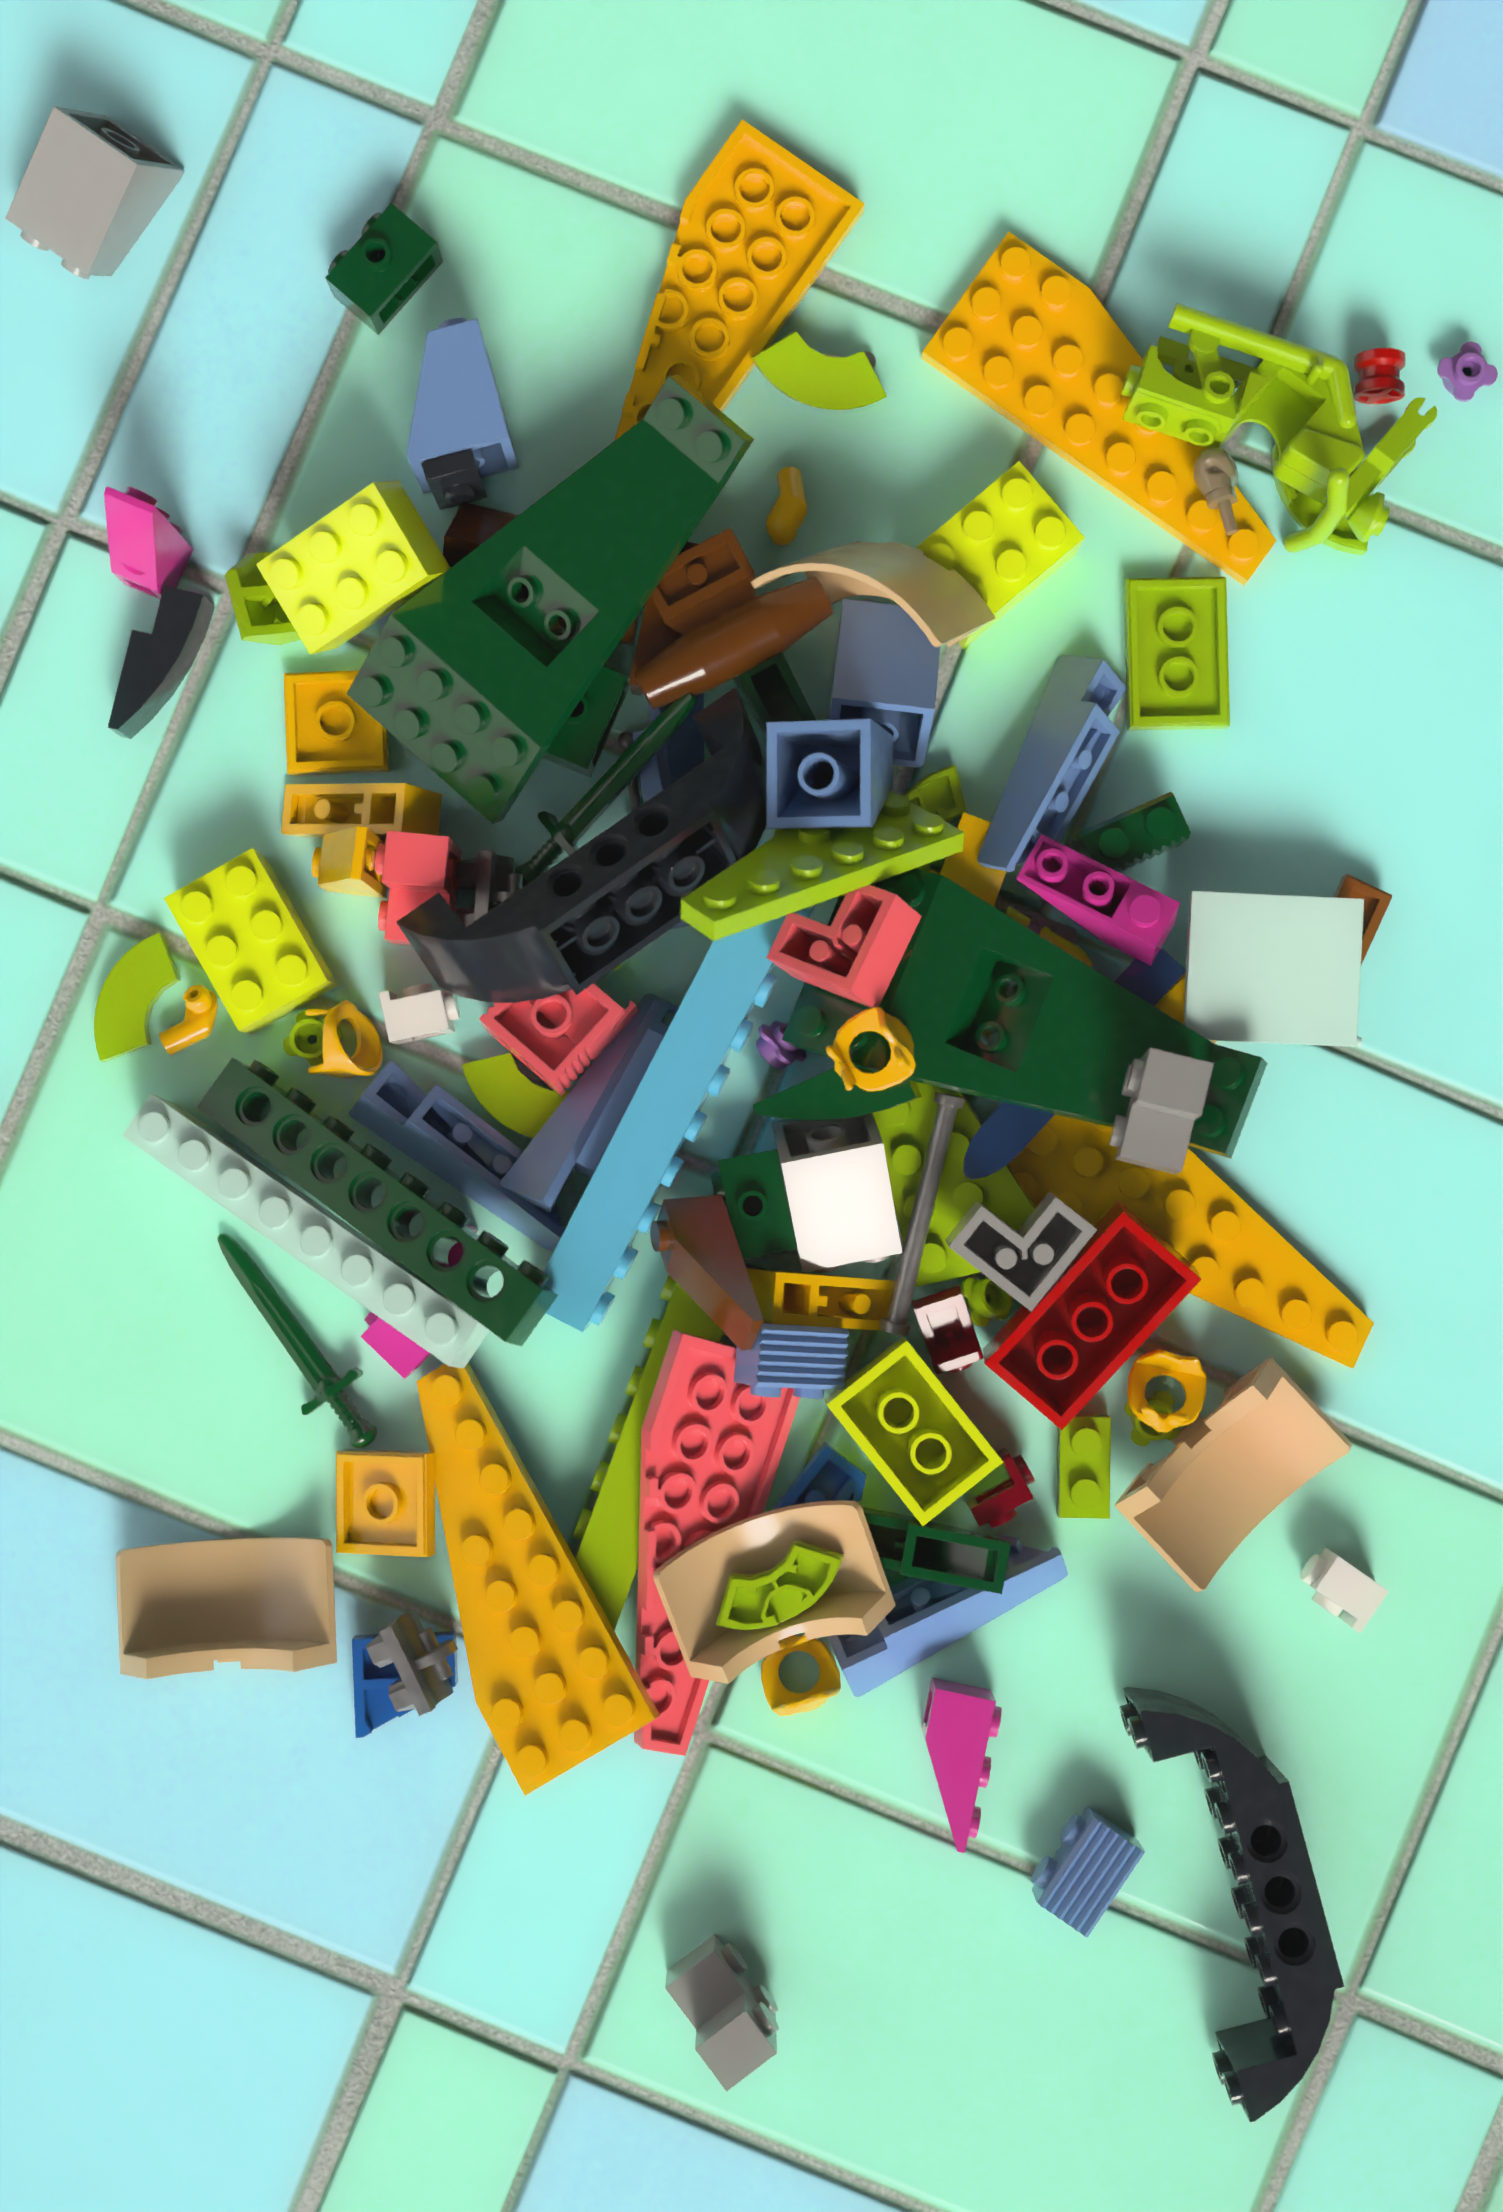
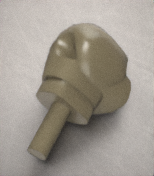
M1210 447L1202 451L1194 462L1193 478L1199 491L1205 497L1208 508L1219 509L1226 535H1233L1238 532L1231 506L1238 501L1234 488L1238 482L1237 467L1233 458L1225 449Z

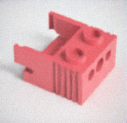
M593 983L577 995L573 990H569L537 1000L516 1003L494 1002V1007H489L487 1009L488 1014H483L479 1020L487 1033L562 1097L565 1093V1088L572 1086V1081L578 1079V1074H583L584 1067L591 1065V1060H595L638 1013V1009L631 1000L629 1001V1006L623 1009Z

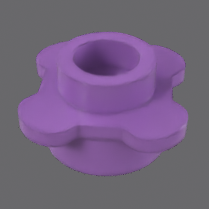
M1476 342L1464 343L1458 354L1452 358H1443L1437 366V373L1442 378L1444 387L1456 400L1461 402L1471 400L1474 393L1483 385L1491 386L1498 376L1496 367L1489 365L1481 355V346ZM1464 368L1471 370L1470 376H1466L1463 373Z
M775 1020L771 1026L762 1024L758 1028L760 1037L756 1040V1046L761 1056L770 1065L778 1069H785L795 1059L801 1062L807 1058V1053L804 1049L791 1046L782 1040L788 1024Z

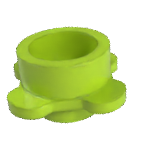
M306 1010L300 1012L296 1016V1024L291 1029L290 1036L286 1037L283 1041V1049L289 1056L298 1055L308 1060L310 1066L323 1064L324 1022L318 1020L316 1016H307ZM338 1025V1027H337V1034H338V1037H339V1039H340V1041H341V1039H342V1030H341L340 1026ZM315 1035L317 1042L310 1044L308 1041L309 1036Z
M985 1275L979 1280L967 1278L963 1281L961 1291L966 1297V1304L970 1310V1318L974 1325L982 1327L986 1326L990 1319L1004 1320L1008 1317L1012 1306L1011 1295Z
M1157 1391L1153 1397L1146 1398L1148 1404L1155 1411L1162 1414L1174 1413L1171 1408L1174 1400L1169 1393ZM1128 1400L1126 1401L1124 1411L1131 1418L1133 1430L1130 1437L1135 1444L1147 1446L1151 1440H1173L1178 1436L1180 1426L1173 1428L1169 1432H1157L1154 1428L1139 1420L1129 1407Z

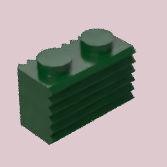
M1169 792L1078 832L1071 841L1075 851L1117 872H1123L1128 867L1132 868L1137 863L1141 864L1146 859L1150 860L1155 855L1159 856L1164 851L1168 852L1174 847H1179L1189 839L1191 831L1174 794Z

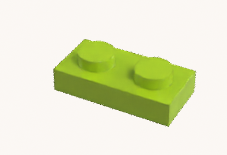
M1076 1415L1063 1430L1058 1427L1057 1516L1059 1518L1110 1519L1111 1417L1108 1415Z

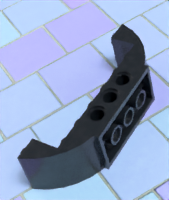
M736 688L731 689L693 716L711 755L710 758L466 927L439 892L396 921L439 987L461 997L497 1003H516L543 999L569 990H573L577 995L683 921L681 919V899L756 849L767 826V760Z
M1126 1687L1123 1690L1127 1704L1119 1706L1125 1731L1128 1736H1132L1136 1749L1144 1748L1153 1762L1193 1752L1199 1769H1205L1207 1778L1212 1786L1211 1788L1204 1789L1205 1798L1213 1820L1218 1819L1222 1832L1225 1837L1217 1839L1226 1869L1232 1870L1238 1885L1231 1888L1232 1899L1239 1918L1245 1919L1251 1935L1244 1938V1943L1253 1969L1258 1968L1264 1986L1257 1987V1991L1266 2016L1265 2019L1215 2032L1220 2051L1212 2053V2058L1221 2085L1225 2084L1232 2106L1240 2104L1249 2122H1255L1278 2105L1304 2077L1320 2050L1328 2028L1335 1989L1344 1987L1290 1783L1266 1755L1257 1757L1240 1736L1213 1713L1187 1699L1162 1691Z

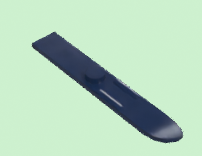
M1161 948L1151 966L1135 958L1114 982L1155 1006L1181 978L1186 969ZM1003 1102L982 1124L970 1141L963 1162V1174L970 1180L986 1178L1003 1169L1026 1147L1055 1114Z

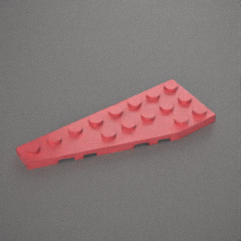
M675 1329L673 1330L645 1416L641 1436L635 1670L660 1717L634 1731V1742L642 1749L686 1756L710 1680L690 1676L655 1585L653 1575L656 1569L667 1560L696 1541L728 1525L764 1512L800 1397L793 1396L794 1388H782L781 1397L751 1395V1385L734 1382L736 1346Z

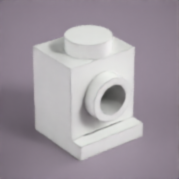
M431 983L402 989L403 998L398 999L396 994L389 990L378 992L390 1043L399 1045L455 1032L453 1020L460 1019L456 994L450 991H442L441 989L433 991Z
M1327 1548L1324 1549L1321 1555L1315 1554L1312 1556L1300 1574V1579L1316 1590L1311 1599L1336 1617L1344 1609L1339 1618L1359 1633L1362 1632L1389 1592Z

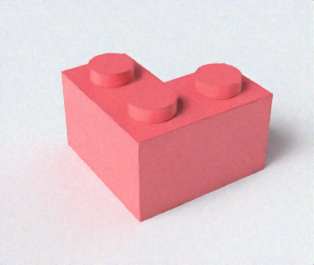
M387 830L386 844H378L375 871L376 874H382V883L390 888L388 901L382 900L380 903L378 928L381 931H385L384 939L390 943L411 946L396 921L438 892L453 911H456L458 893L456 871L457 862L461 861L462 851L449 836Z
M867 885L846 893L831 927L796 913L786 915L766 958L796 979L869 1008L879 1007L922 916L896 894Z

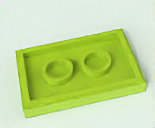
M1226 577L1127 578L1124 582L1127 731L1227 729L1230 726Z

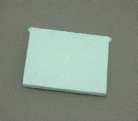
M1190 891L1183 1025L1207 1040L1361 1047L1362 1037H1357L1364 899Z

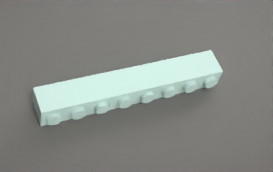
M150 1094L122 1136L447 1366L465 1368L490 1331L373 1241L174 1102Z

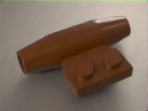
M731 528L679 554L650 596V599L664 625L673 629L681 637L634 672V676L650 707L656 709L674 703L687 693L695 696L713 690L791 647L833 614L831 603L818 579L812 577L755 596V589L751 584V581L755 579L754 570Z

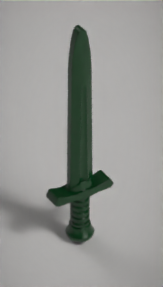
M687 693L665 709L560 822L557 821L555 815L547 811L538 813V819L548 830L551 838L531 857L532 859L516 866L514 874L523 875L522 887L542 875L544 871H547L549 866L554 863V860L556 861L564 851L569 856L579 849L576 845L578 840L679 728L696 702L695 696Z
M220 1234L217 1240L229 1267L317 1395V1398L301 1406L302 1414L308 1415L326 1402L330 1403L331 1409H334V1413L339 1416L338 1418L343 1422L344 1427H347L350 1444L355 1448H363L370 1445L377 1436V1428L361 1417L360 1412H357V1408L348 1399V1395L344 1393L346 1387L363 1375V1370L355 1367L349 1370L341 1379L250 1255L228 1234Z

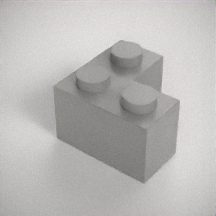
M1149 1048L1140 1059L1134 1058L1132 1065H1128L1121 1095L1130 1097L1125 1117L1116 1115L1109 1145L1118 1147L1115 1160L1172 1174L1182 1172L1194 1120L1202 1115L1214 1063Z
M1048 1192L1018 1231L1014 1230L976 1200L945 1241L952 1250L1028 1310L1032 1311L1097 1229L1052 1193Z
M714 1934L667 1970L665 1989L696 2029L695 2050L727 2092L777 2054L776 2031L779 2030L776 2022L775 2013L778 2011V2007L771 1994L762 1984L755 1988L744 1972L747 1970V1965L739 1951L731 1943L724 1946L717 1935Z

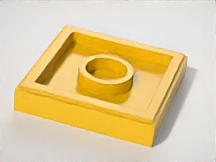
M359 670L284 673L287 773L290 776L390 772L388 730L347 695Z
M353 1449L336 1451V1553L412 1557L435 1555V1452Z

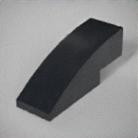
M164 585L152 634L132 630L108 723V728L120 737L132 739L174 695L192 667L206 637L215 609L204 595Z

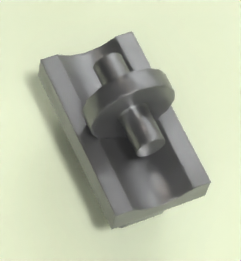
M478 850V858L457 862L456 881L458 887L465 890H475L474 908L457 907L455 911L466 927L522 888L523 875L513 874L514 858L498 855L492 850Z
M415 1609L400 1615L380 1630V1635L367 1644L366 1649L374 1665L381 1668L394 1662L401 1677L389 1686L388 1694L397 1712L416 1709L418 1715L421 1716L434 1710L440 1701L454 1692L448 1681L453 1672L446 1657L458 1649L454 1639L438 1643L431 1627L424 1630Z

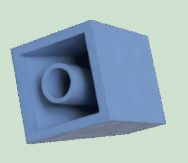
M465 318L449 319L442 322L438 329L427 332L407 448L409 464L424 494L431 492L426 481L422 463L424 460L466 449L472 450L482 478L519 469L489 354L477 318L469 321Z
M843 599L828 720L872 719L893 736V765L923 768L935 712L940 646H933L922 629L899 605L876 603L871 600Z
M872 719L767 722V829L873 827L893 788V736Z

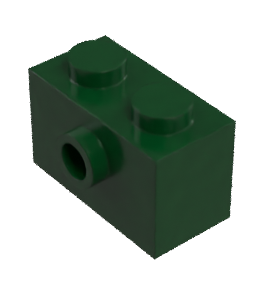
M391 203L382 214L376 213L368 219L362 229L361 238L349 251L343 250L333 259L325 279L334 298L379 335L443 263V259L437 242Z
M602 667L543 758L591 778L630 688L627 676Z
M778 1149L718 1160L720 1171L710 1172L714 1195H722L723 1200H726L728 1215L743 1259L797 1249Z

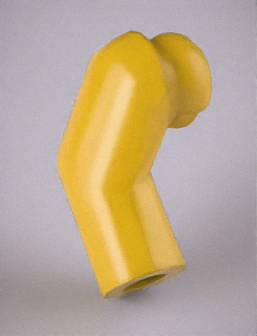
M786 467L778 472L777 482L780 495L766 519V531L770 535L771 540L777 545H787L794 541L797 529L803 523L807 514L802 475L800 470L795 467Z
M193 985L185 991L183 999L186 1001V1009L183 1021L159 1033L160 1040L170 1055L207 1038L213 1030L218 1010V1001L214 992L208 990L203 985Z

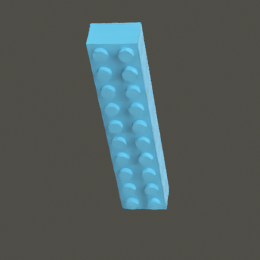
M816 904L793 913L809 918ZM786 915L712 942L544 1270V1273L549 1276L545 1286L558 1295L546 1314L581 1332H584L591 1323L599 1326L603 1322L615 1299V1295L607 1292L614 1277L622 1280L631 1268L638 1254V1250L630 1247L638 1231L645 1234L649 1232L651 1223L655 1221L661 1209V1205L653 1202L662 1185L668 1188L672 1187L684 1164V1160L676 1157L685 1139L694 1143L707 1119V1114L700 1110L708 1094L716 1098L718 1097L730 1074V1068L724 1066V1063L731 1049L740 1053L753 1029V1022L747 1020L754 1004L763 1008L776 984L777 977L770 974L775 964L766 957Z

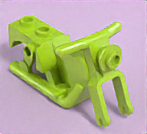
M1176 303L1168 327L1189 334L1188 345L1160 336L1156 346L1150 345L1140 367L1130 365L1121 390V395L1129 397L1122 420L1205 448H1221L1242 423H1259L1270 431L1277 443L1279 459L1273 467L1275 477L1315 501L1327 503L1312 526L1290 533L1285 537L1284 547L1288 552L1296 553L1324 543L1344 518L1348 519L1347 523L1359 541L1366 543L1371 535L1379 536L1388 520L1390 506L1384 505L1385 494L1380 492L1373 493L1398 463L1412 452L1416 445V439L1422 431L1430 427L1437 417L1436 406L1429 409L1423 416L1418 411L1426 398L1419 397L1413 399L1406 407L1404 414L1364 460L1365 452L1357 424L1350 375L1347 365L1342 359ZM1219 345L1264 360L1257 368L1219 356L1217 348ZM1161 363L1174 367L1172 375L1164 369Z

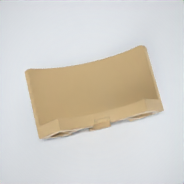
M861 541L839 545L772 570L751 581L752 586L756 589L798 572H804L807 579L812 577L818 579L831 605L844 598L860 595L892 599L912 617L935 647L945 643L948 647H951L996 619L983 598L954 569L946 570L937 562L927 558L924 551L895 542L861 543Z
M1272 1357L1256 1366L1224 1390L1226 1398L1208 1417L1204 1419L1199 1414L1194 1422L1184 1425L1180 1429L1178 1436L1171 1440L1176 1447L1166 1458L1156 1464L1147 1463L1114 1505L1195 1592H1200L1207 1588L1212 1578L1232 1552L1268 1514L1309 1479L1348 1454L1352 1447L1350 1440Z
M856 1501L810 1502L787 1506L746 1518L717 1530L686 1547L656 1569L653 1575L655 1585L690 1676L729 1684L740 1673L759 1660L781 1650L779 1640L802 1632L805 1633L807 1640L844 1634L868 1636L896 1606L862 1506ZM795 1539L844 1554L840 1568L825 1593L811 1607L795 1617L781 1622L779 1625L754 1630L731 1629L716 1625L732 1573L753 1575L772 1569L786 1557Z
M309 1537L213 1539L121 1549L116 1554L120 1674L147 1680L184 1673L213 1671L214 1660H218V1663L240 1661L241 1669H270L291 1672L337 1663L332 1543L329 1539Z

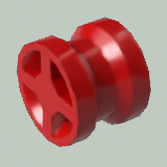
M1375 348L1358 353L1354 357V369L1359 374V382L1353 388L1354 400L1364 404H1387L1402 399L1405 396V384L1400 379V371L1406 365L1405 352L1394 348Z

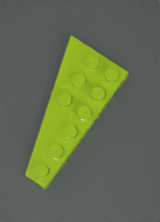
M891 791L873 827L783 830L681 899V919L711 940L716 941L963 851L964 832L945 822L941 816L929 813L910 802L906 796Z
M860 1068L863 1072L873 1073V1071ZM916 1082L922 1095L921 1098L891 1109L873 1113L884 1145L893 1202L903 1243H905L938 1103L933 1102L935 1092L965 1098L961 1092ZM966 1099L963 1109H957L915 1287L980 1272L952 1250L945 1241L976 1200L1016 1231L1020 1229L1036 1209L1011 1172L1009 1164L986 1178L970 1180L963 1174L964 1156L970 1141L982 1126L981 1120Z

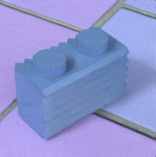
M763 1322L752 1350L741 1351L737 1346L734 1382L751 1385L750 1394L756 1396L781 1397L782 1388H794L793 1396L824 1399V1389L842 1390L845 1386L843 1379L846 1376L844 1368L847 1366L845 1358L848 1355L846 1352V1348L849 1345L847 1342V1337L849 1336L848 1329Z
M1089 1806L1084 1809L1081 1816L1075 1813L1069 1818L1061 1831L1060 1840L1063 1842L1060 1848L1056 1850L1055 1856L1053 1858L1045 1856L1037 1865L1031 1878V1882L1034 1884L1032 1892L1036 1902L1087 1938L1145 1853L1136 1838Z

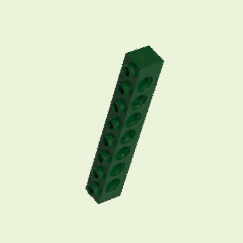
M231 1058L197 1106L199 1110L504 1342L523 1346L558 1296L545 1286L549 1279L548 1275L526 1260L517 1265L505 1256L509 1247L488 1231L483 1230L480 1236L465 1226L470 1219L465 1213L445 1200L441 1206H438L426 1197L431 1189L425 1183L408 1172H405L402 1177L398 1176L388 1168L392 1159L369 1143L362 1149L350 1140L354 1131L331 1115H328L326 1120H323L313 1112L317 1103L294 1087H291L287 1093L275 1083L280 1076L272 1069L256 1059L249 1066L237 1059ZM270 1101V1112L264 1120L260 1121V1110L266 1102ZM307 1128V1142L303 1147L297 1149V1137L302 1130ZM345 1156L346 1168L339 1177L335 1178L333 1173L334 1165L338 1159ZM383 1184L385 1188L384 1198L379 1205L373 1207L371 1203L372 1193L376 1187ZM422 1213L424 1218L423 1227L417 1235L412 1237L409 1231L410 1222L415 1215ZM461 1242L463 1256L459 1263L451 1267L448 1262L449 1250L455 1243ZM500 1271L503 1276L502 1289L498 1294L490 1297L487 1291L488 1280L492 1274Z

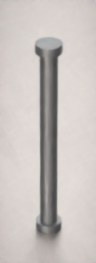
M935 1092L933 1102L938 1103L887 1318H881L879 1329L896 1335H909L911 1325L906 1322L957 1109H963L965 1098L942 1092Z

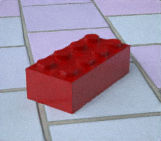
M1119 1200L1094 1226L1097 1231L1035 1308L1030 1311L1022 1305L983 1348L984 1364L1061 1430L1069 1424L1202 1280L1196 1267Z

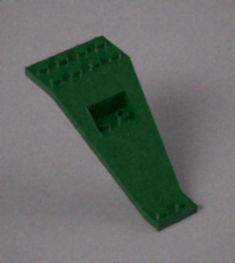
M679 375L668 376L641 421L393 612L350 686L347 695L489 822L495 824L504 820L549 746L728 482L754 439ZM522 584H525L528 588V599L522 593ZM560 616L563 617L566 622V631H563L560 628Z
M914 868L870 884L871 886L896 894L922 916L879 1005L885 1013L898 1018L911 1034L916 1066L913 1074L907 1080L1113 1127L1116 1115L1125 1117L1130 1099L1129 1096L1121 1095L1128 1065H1132L1134 1058L1140 1059L1149 1048L1214 1063L1202 1115L1194 1120L1188 1146L1232 1158L1267 1066V1062L1262 1057L1212 1043L943 875ZM846 893L838 897L828 926L831 927ZM804 982L782 1040L791 1046L831 1058L826 1052V1047H833L837 1031L848 1019L863 1010L871 1008ZM1013 985H1018L1016 994L1006 998L1008 989ZM865 1031L854 1037L850 1045L849 1054L855 1066L878 1072L887 1066L891 1057V1048L883 1035L874 1031ZM999 1032L998 1041L988 1046L989 1037L993 1033Z

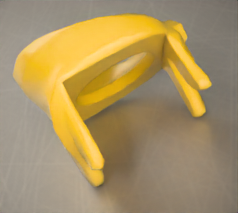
M343 1000L330 1009L306 1010L307 1016L326 1015L323 1025L322 1044L324 1063L309 1067V1074L352 1078L356 1076H370L380 1069L383 1060L380 1037L373 1023L368 1017L357 1010L355 1004L348 1000ZM342 1019L348 1020L356 1032L357 1047L351 1058L344 1052L337 1034V1027Z
M880 1007L863 1010L848 1019L837 1031L833 1047H826L828 1056L835 1061V1071L842 1077L848 1091L853 1089L854 1084L869 1092L887 1089L911 1076L916 1066L914 1061V1044L907 1027L898 1018L885 1013ZM865 1031H874L883 1035L891 1048V1057L887 1066L875 1073L863 1072L858 1069L852 1062L849 1054L850 1045L854 1037Z
M1161 1349L1144 1353L1134 1361L1128 1375L1127 1385L1128 1405L1135 1416L1157 1432H1169L1173 1428L1189 1425L1194 1422L1203 1408L1207 1388V1377L1200 1360L1197 1357L1182 1356ZM1160 1375L1175 1378L1185 1391L1183 1407L1177 1412L1162 1414L1155 1411L1145 1398V1387L1152 1378Z
M805 1634L792 1635L779 1640L781 1650L765 1657L761 1664V1680L765 1697L771 1710L779 1716L810 1712L819 1708L830 1697L836 1696L840 1692V1671L834 1656L825 1643L816 1638L807 1640ZM795 1651L809 1653L816 1659L819 1665L820 1675L818 1682L813 1689L805 1693L789 1691L779 1679L781 1661L786 1655Z

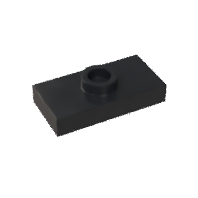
M466 449L424 460L422 463L426 481L440 510L458 506L464 502L469 503L488 498L472 450Z

